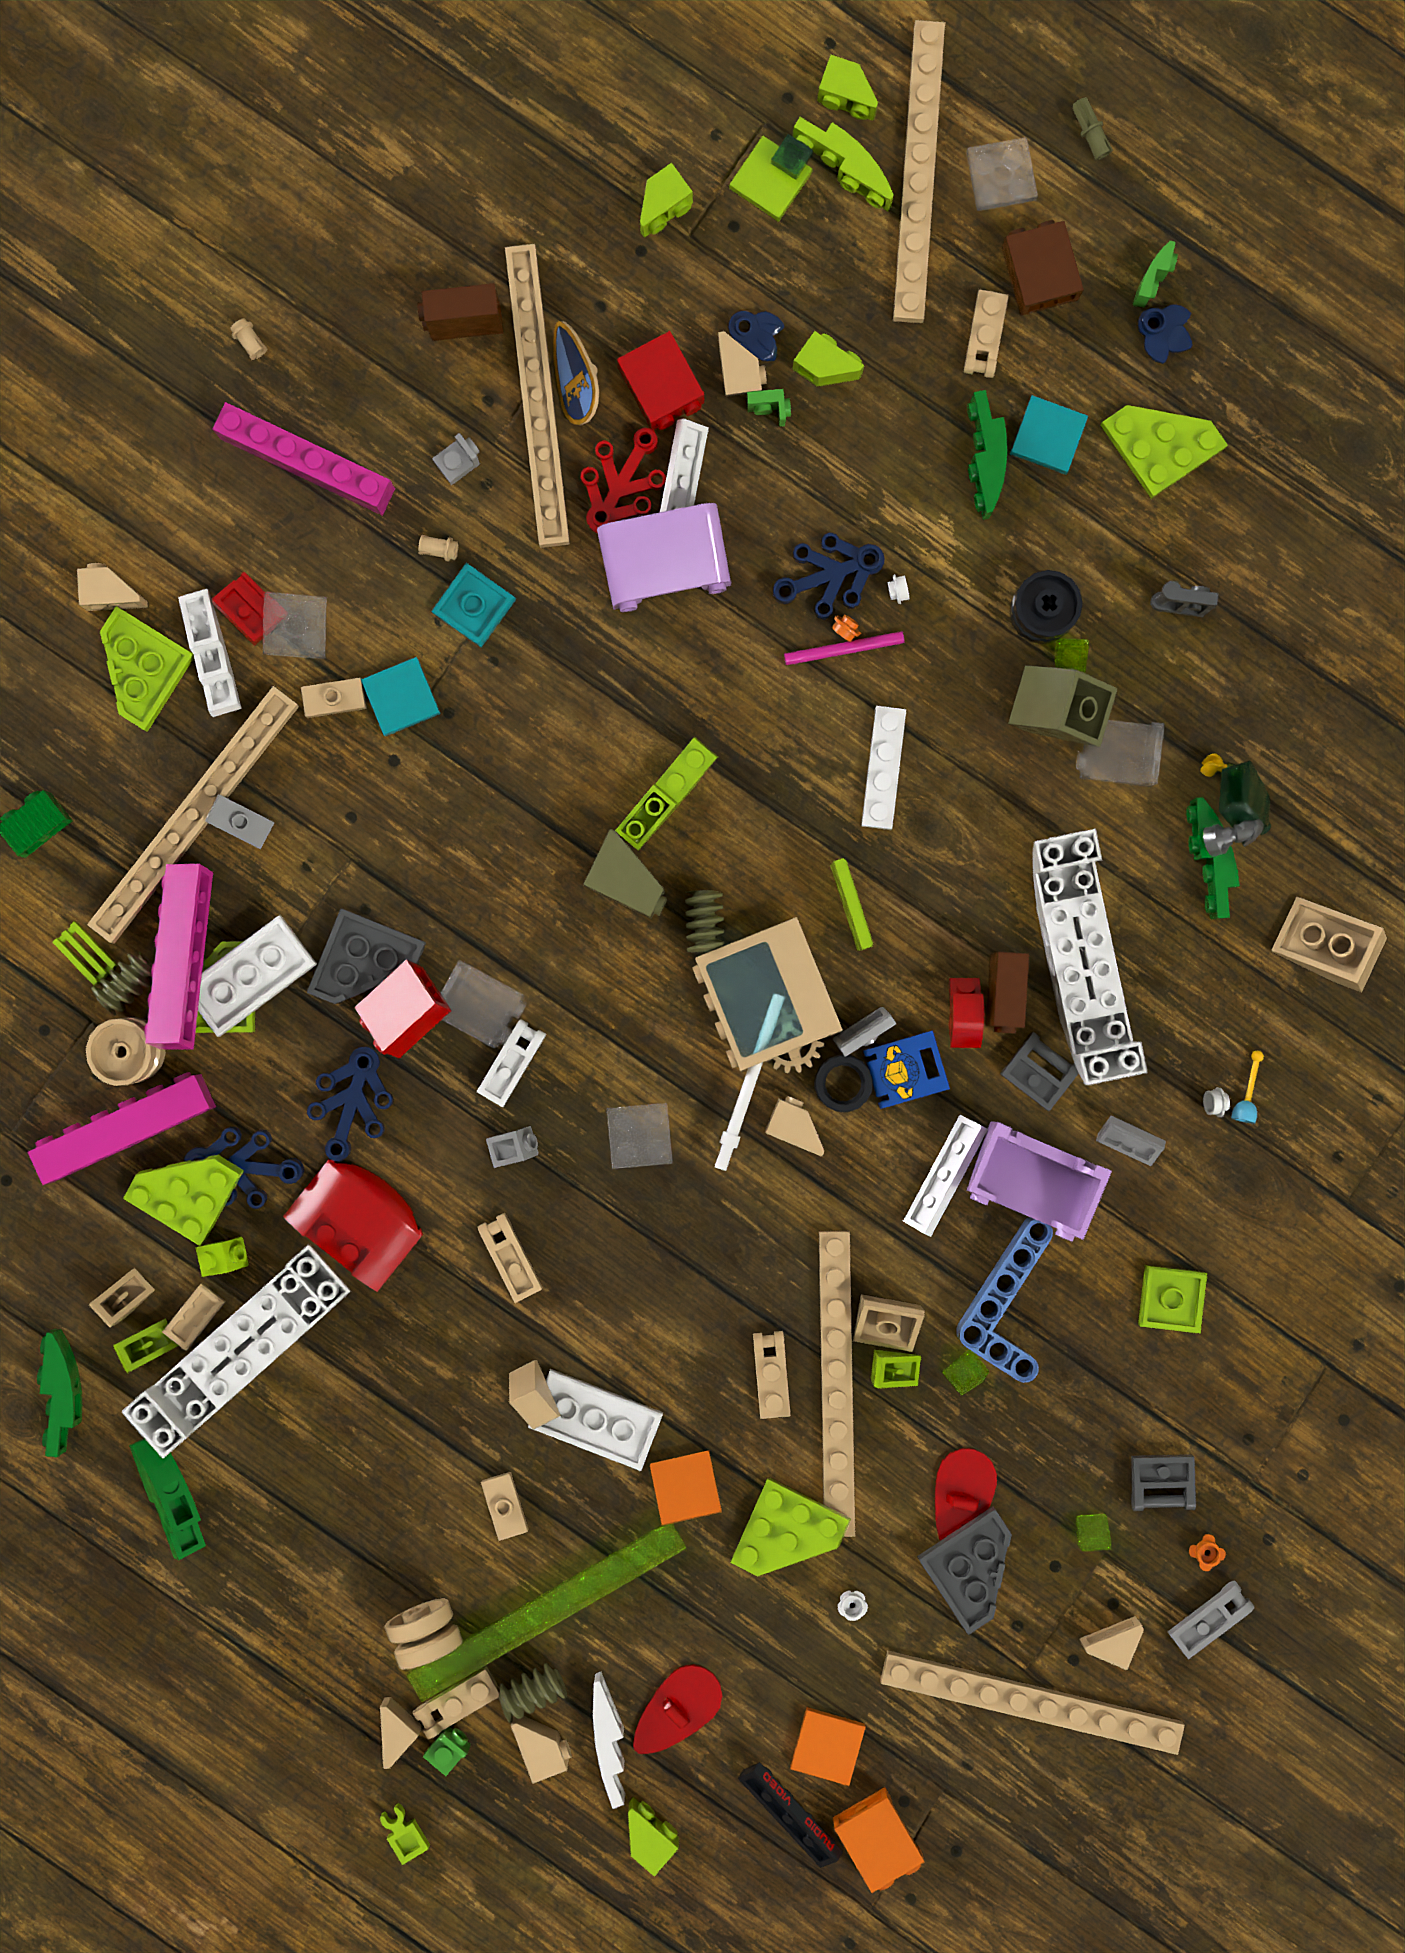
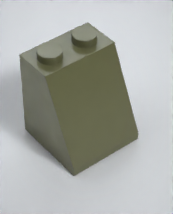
M1025 666L1008 724L1029 733L1101 747L1118 688L1075 669Z
M610 829L583 885L587 889L647 918L652 919L654 914L660 916L667 902V898L663 896L665 893L663 887L617 832Z

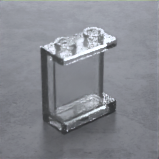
M1108 720L1101 747L1084 744L1083 752L1078 753L1076 770H1080V779L1153 787L1158 784L1165 724L1152 722L1147 725Z
M462 960L458 961L441 992L442 997L452 1010L442 1020L492 1048H497L499 1043L504 1046L512 1033V1029L508 1028L514 1017L519 1019L527 1005L523 1001L526 996L525 994L514 990Z

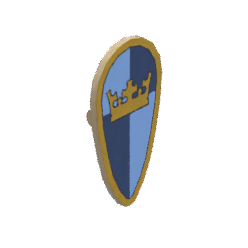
M558 321L554 328L553 356L559 398L566 418L572 424L584 425L590 422L598 406L599 386L596 376L598 370L591 363L580 338L573 328L564 321Z

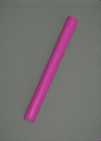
M900 631L853 640L851 642L785 653V664L787 666L904 643V635Z

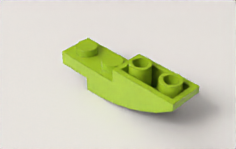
M799 117L793 129V140H795L796 145L806 152L813 151L821 156L822 161L828 166L839 167L837 181L840 182V185L850 193L857 192L865 197L866 201L874 208H883L888 211L894 194L882 170L864 147L833 122L825 132Z
M694 737L615 831L635 849L639 850L692 791L718 756Z

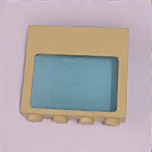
M797 917L695 958L697 965L692 967L699 984L705 982L709 993L703 996L709 1011L716 1010L720 1021L716 1022L715 1026L721 1040L727 1038L731 1050L726 1051L732 1068L738 1066L740 1072L827 1036L838 1034L843 1030Z

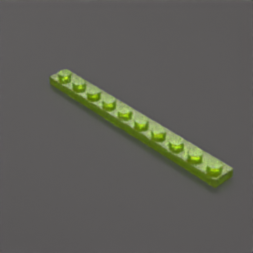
M673 1523L661 1525L464 1639L462 1644L449 1654L412 1669L407 1673V1678L419 1699L423 1702L686 1549V1545Z

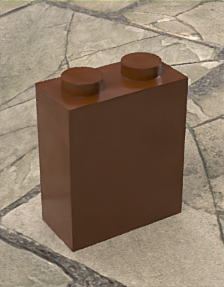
M1054 220L1045 221L1035 229L1026 231L1025 228H1019L1011 231L1005 237L1002 250L1021 316L1079 300L1084 289L1065 221L1057 223Z
M495 283L421 291L422 302L417 303L420 322L422 321L423 330L429 331L432 341L504 333L501 304Z
M1010 952L990 954L986 1026H994L993 1032L1016 1033V1028H1025L1029 954Z

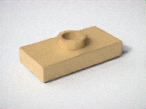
M361 678L301 687L306 718L367 709Z
M201 1283L162 1333L186 1351L226 1301L205 1284Z
M511 1471L482 1480V1489L498 1540L501 1541L528 1532L529 1529Z

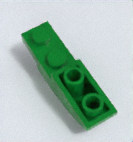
M986 390L974 392L970 400L971 403H967L970 422L975 421L977 431L973 433L976 451L981 450L980 453L974 454L971 464H968V475L970 482H975L977 493L974 494L976 511H981L982 518L985 520L990 518L1004 483L1007 464V433L1004 417L992 419Z
M1203 797L1195 798L1190 801V806H1187L1186 809L1187 822L1192 824V836H1189L1188 846L1190 854H1194V861L1206 860V865L1203 866L1204 883H1208L1209 895L1205 896L1206 913H1210V920L1230 918L1228 888L1240 886L1232 846H1229L1225 854L1212 857L1208 853L1203 838L1204 828L1219 824L1222 828L1224 827Z
M55 1328L47 1332L46 1336H43L41 1340L40 1353L44 1354L43 1365L40 1366L37 1373V1384L40 1385L39 1394L52 1395L46 1404V1416H49V1423L42 1438V1445L46 1447L45 1456L59 1457L65 1453L69 1428H74L82 1422V1388L75 1356L62 1329Z
M145 1438L129 1445L148 1499L155 1504L174 1559L181 1560L205 1547L206 1544L198 1525V1521L201 1518L171 1452L162 1458Z

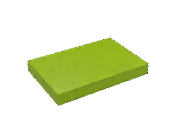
M844 858L836 860L830 867L857 951L872 947L873 941L847 861Z

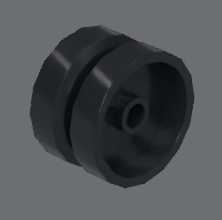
M1045 570L1034 573L1024 580L1011 600L1009 613L1013 627L1021 637L1029 642L1038 644L1056 642L1073 628L1081 615L1083 602L1080 589L1070 577L1062 572ZM1043 604L1048 606V611L1043 610Z

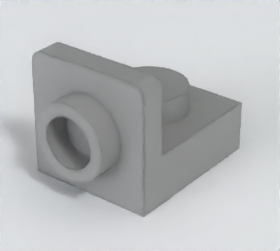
M460 433L454 436L456 439L454 443L432 458L451 486L480 465L476 456L480 453L479 449L470 437L464 440Z
M530 1126L486 1139L494 1168L524 1161L538 1155L537 1138Z

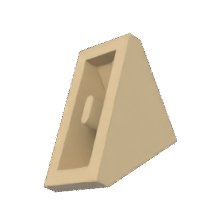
M133 1268L93 1300L89 1306L109 1327H112L122 1322L155 1289Z
M537 1360L509 1373V1403L532 1429H536L561 1416Z
M1134 1616L1082 1637L1080 1642L1088 1654L1128 1670L1144 1629L1137 1617Z
M385 1697L380 1706L383 1769H390L419 1736L422 1725L391 1697Z

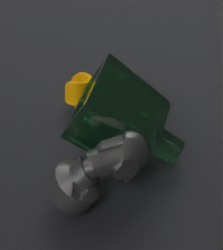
M1215 753L1208 755L1202 761L1203 766L1200 771L1207 777H1212L1217 771L1222 772L1219 812L1232 826V828H1222L1219 824L1204 828L1203 838L1206 849L1214 857L1227 853L1229 846L1233 845V842H1242L1245 847L1255 841L1259 835H1263L1270 830V796L1251 761L1237 765L1230 762L1224 764L1219 755Z

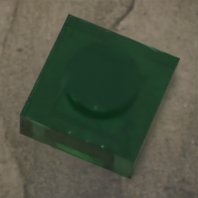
M788 134L772 157L771 164L797 180L813 156V150Z

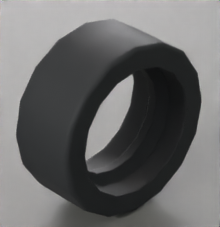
M836 1055L828 1058L819 1066L815 1074L814 1088L817 1097L826 1107L836 1112H850L859 1109L867 1102L872 1092L873 1080L869 1069L861 1060L850 1055L846 1057L844 1055ZM841 1065L855 1069L861 1079V1088L858 1094L848 1101H838L832 1098L825 1086L828 1073L833 1068Z

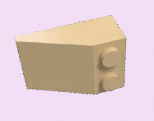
M1296 897L1271 951L1322 977L1362 993L1387 937L1384 929L1379 926Z

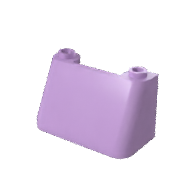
M716 503L699 504L611 522L597 528L613 610L620 609V612L633 611L638 608L637 604L641 603L644 598L701 587L703 590H708L709 594H716L726 591V587L731 586Z
M991 1121L967 1190L972 1192L970 1198L985 1205H988L989 1200L1057 1228L1055 1235L1073 1242L1075 1236L1084 1239L1112 1171L1049 1146L1023 1133L1013 1131L1012 1128Z

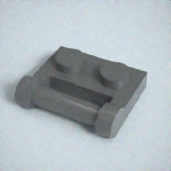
M1169 581L1162 587L1161 592H1157L1152 596L1150 604L1156 611L1203 617L1217 606L1219 593L1210 592V588L1203 586L1183 589L1179 583Z
M1032 1031L1001 1071L1000 1075L1045 1110L1050 1111L1079 1072L1075 1063L1070 1064L1040 1041V1036ZM1031 1050L1035 1051L1061 1071L1063 1077L1057 1080L1027 1055Z
M1192 1454L1131 1456V1504L1133 1511H1143L1144 1508L1184 1507L1185 1510H1195V1457ZM1184 1488L1183 1495L1144 1496V1489Z

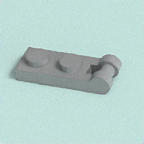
M1236 1581L1227 1583L1218 1594L1167 1631L1188 1660L1253 1611V1603L1249 1598H1244L1241 1594L1242 1589ZM1232 1601L1235 1606L1231 1611H1228L1224 1605Z

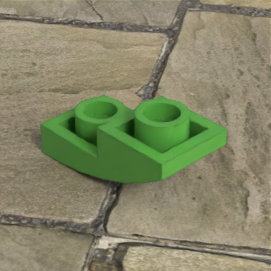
M1169 241L1154 258L1138 287L1133 302L1134 306L1144 308L1150 298H1155L1159 281L1163 282L1168 272L1173 273L1178 254L1173 253L1176 242Z

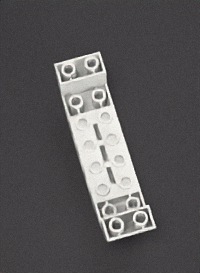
M1096 829L1035 841L1033 846V879L1036 909L1060 1023L1062 1024L1075 1066L1085 1085L1147 1073L1141 1042H1133L1095 862L1102 859Z
M310 1245L286 1264V1268L156 1384L145 1390L122 1411L162 1458L167 1456L230 1401L350 1292Z

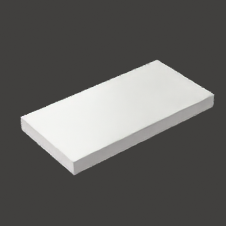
M279 915L202 972L198 1011L216 1036L220 1037L316 966L317 963L283 917Z
M550 1369L546 1382L561 1416L534 1430L641 1471L663 1412Z

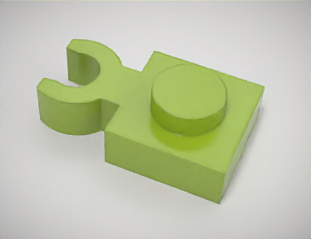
M397 1803L394 1811L398 1818L390 1819L387 1813L383 1812L380 1821L386 1829L392 1830L388 1834L387 1841L401 1864L404 1865L428 1850L430 1843L415 1819L409 1822L405 1821V1810L401 1804Z

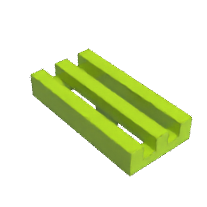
M74 921L70 925L71 927L68 930H64L61 936L52 943L94 986H97L101 983L100 979H105L110 974L109 971L114 970L118 964L78 922ZM75 932L108 965L105 969L72 936ZM66 941H68L99 973L98 976H96L65 944Z

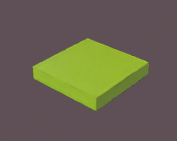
M762 136L729 184V189L779 222L812 174L813 169L765 136Z
M1145 1265L1138 1325L1141 1327L1200 1334L1207 1273Z

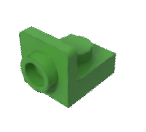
M783 389L747 392V412L754 411L755 415H767L772 413V410L777 409L779 427L785 426L786 417H791L790 398H784Z
M449 1726L438 1735L424 1752L423 1758L443 1775L447 1776L458 1761L468 1754L471 1744L461 1730L457 1728L453 1730Z

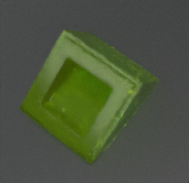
M1058 639L1055 650V668L1075 669L1085 673L1089 640Z
M968 1350L944 1369L942 1373L962 1396L984 1382L989 1370L973 1351Z
M1107 1514L1076 1516L1077 1540L1081 1551L1112 1549Z

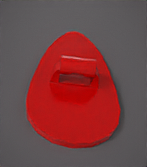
M960 1448L950 1452L941 1461L937 1470L935 1520L940 1541L988 1510L992 1503L997 1486V1473L992 1461L978 1450Z
M694 1664L681 1666L670 1673L659 1686L638 1721L633 1742L634 1750L638 1754H649L667 1749L692 1735L713 1719L720 1709L722 1701L721 1685L715 1674L703 1666Z

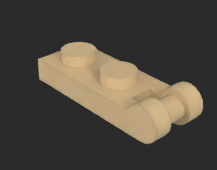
M979 289L963 373L973 374V372L984 373V377H994L1009 295ZM976 354L987 355V360H977Z
M503 1213L496 1217V1221L490 1224L485 1222L477 1226L514 1303H517L542 1290L543 1287L513 1230L506 1213ZM502 1231L506 1239L496 1243L493 1235Z
M776 1331L774 1335L762 1336V1333H753L760 1419L789 1417L791 1415L783 1331ZM775 1347L776 1355H764L763 1348Z
M485 1666L421 1704L412 1713L417 1721L420 1720L425 1728L423 1732L427 1739H431L442 1730L498 1698L500 1688L488 1667ZM438 1709L442 1717L435 1721L431 1712Z

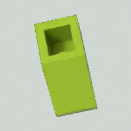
M830 55L819 87L817 101L821 102L828 109H841L850 112L857 119H870L874 121L878 101L860 65Z
M672 163L647 180L640 218V229L644 238L650 233L655 235L662 231L667 225V221L674 216H683L690 210L691 204H693L692 190Z
M814 331L794 359L792 370L818 387L859 380L863 373L864 365L855 353L851 351L844 352L837 347V343L832 337L824 333L820 335Z
M632 1797L628 1808L631 1857L655 1877L679 1849L678 1832L669 1822H661L654 1816L655 1812L650 1805L644 1801L638 1802Z

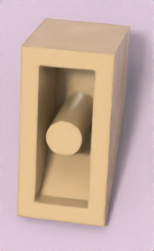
M718 332L725 396L762 391L761 385L767 384L765 365L759 366L758 358L726 332Z
M91 563L87 564V568L77 569L79 605L87 611L112 610L116 606L120 609L148 607L147 601L115 572L106 567L105 564Z
M787 1096L785 1101L778 1098L765 1133L822 1157L824 1149L808 1111L802 1108L804 1102Z
M513 1716L511 1728L532 1783L567 1771L569 1758H572L567 1740L562 1741L557 1730L525 1716L521 1719Z

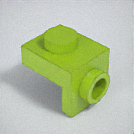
M242 1237L195 1247L202 1277L232 1272L249 1265Z

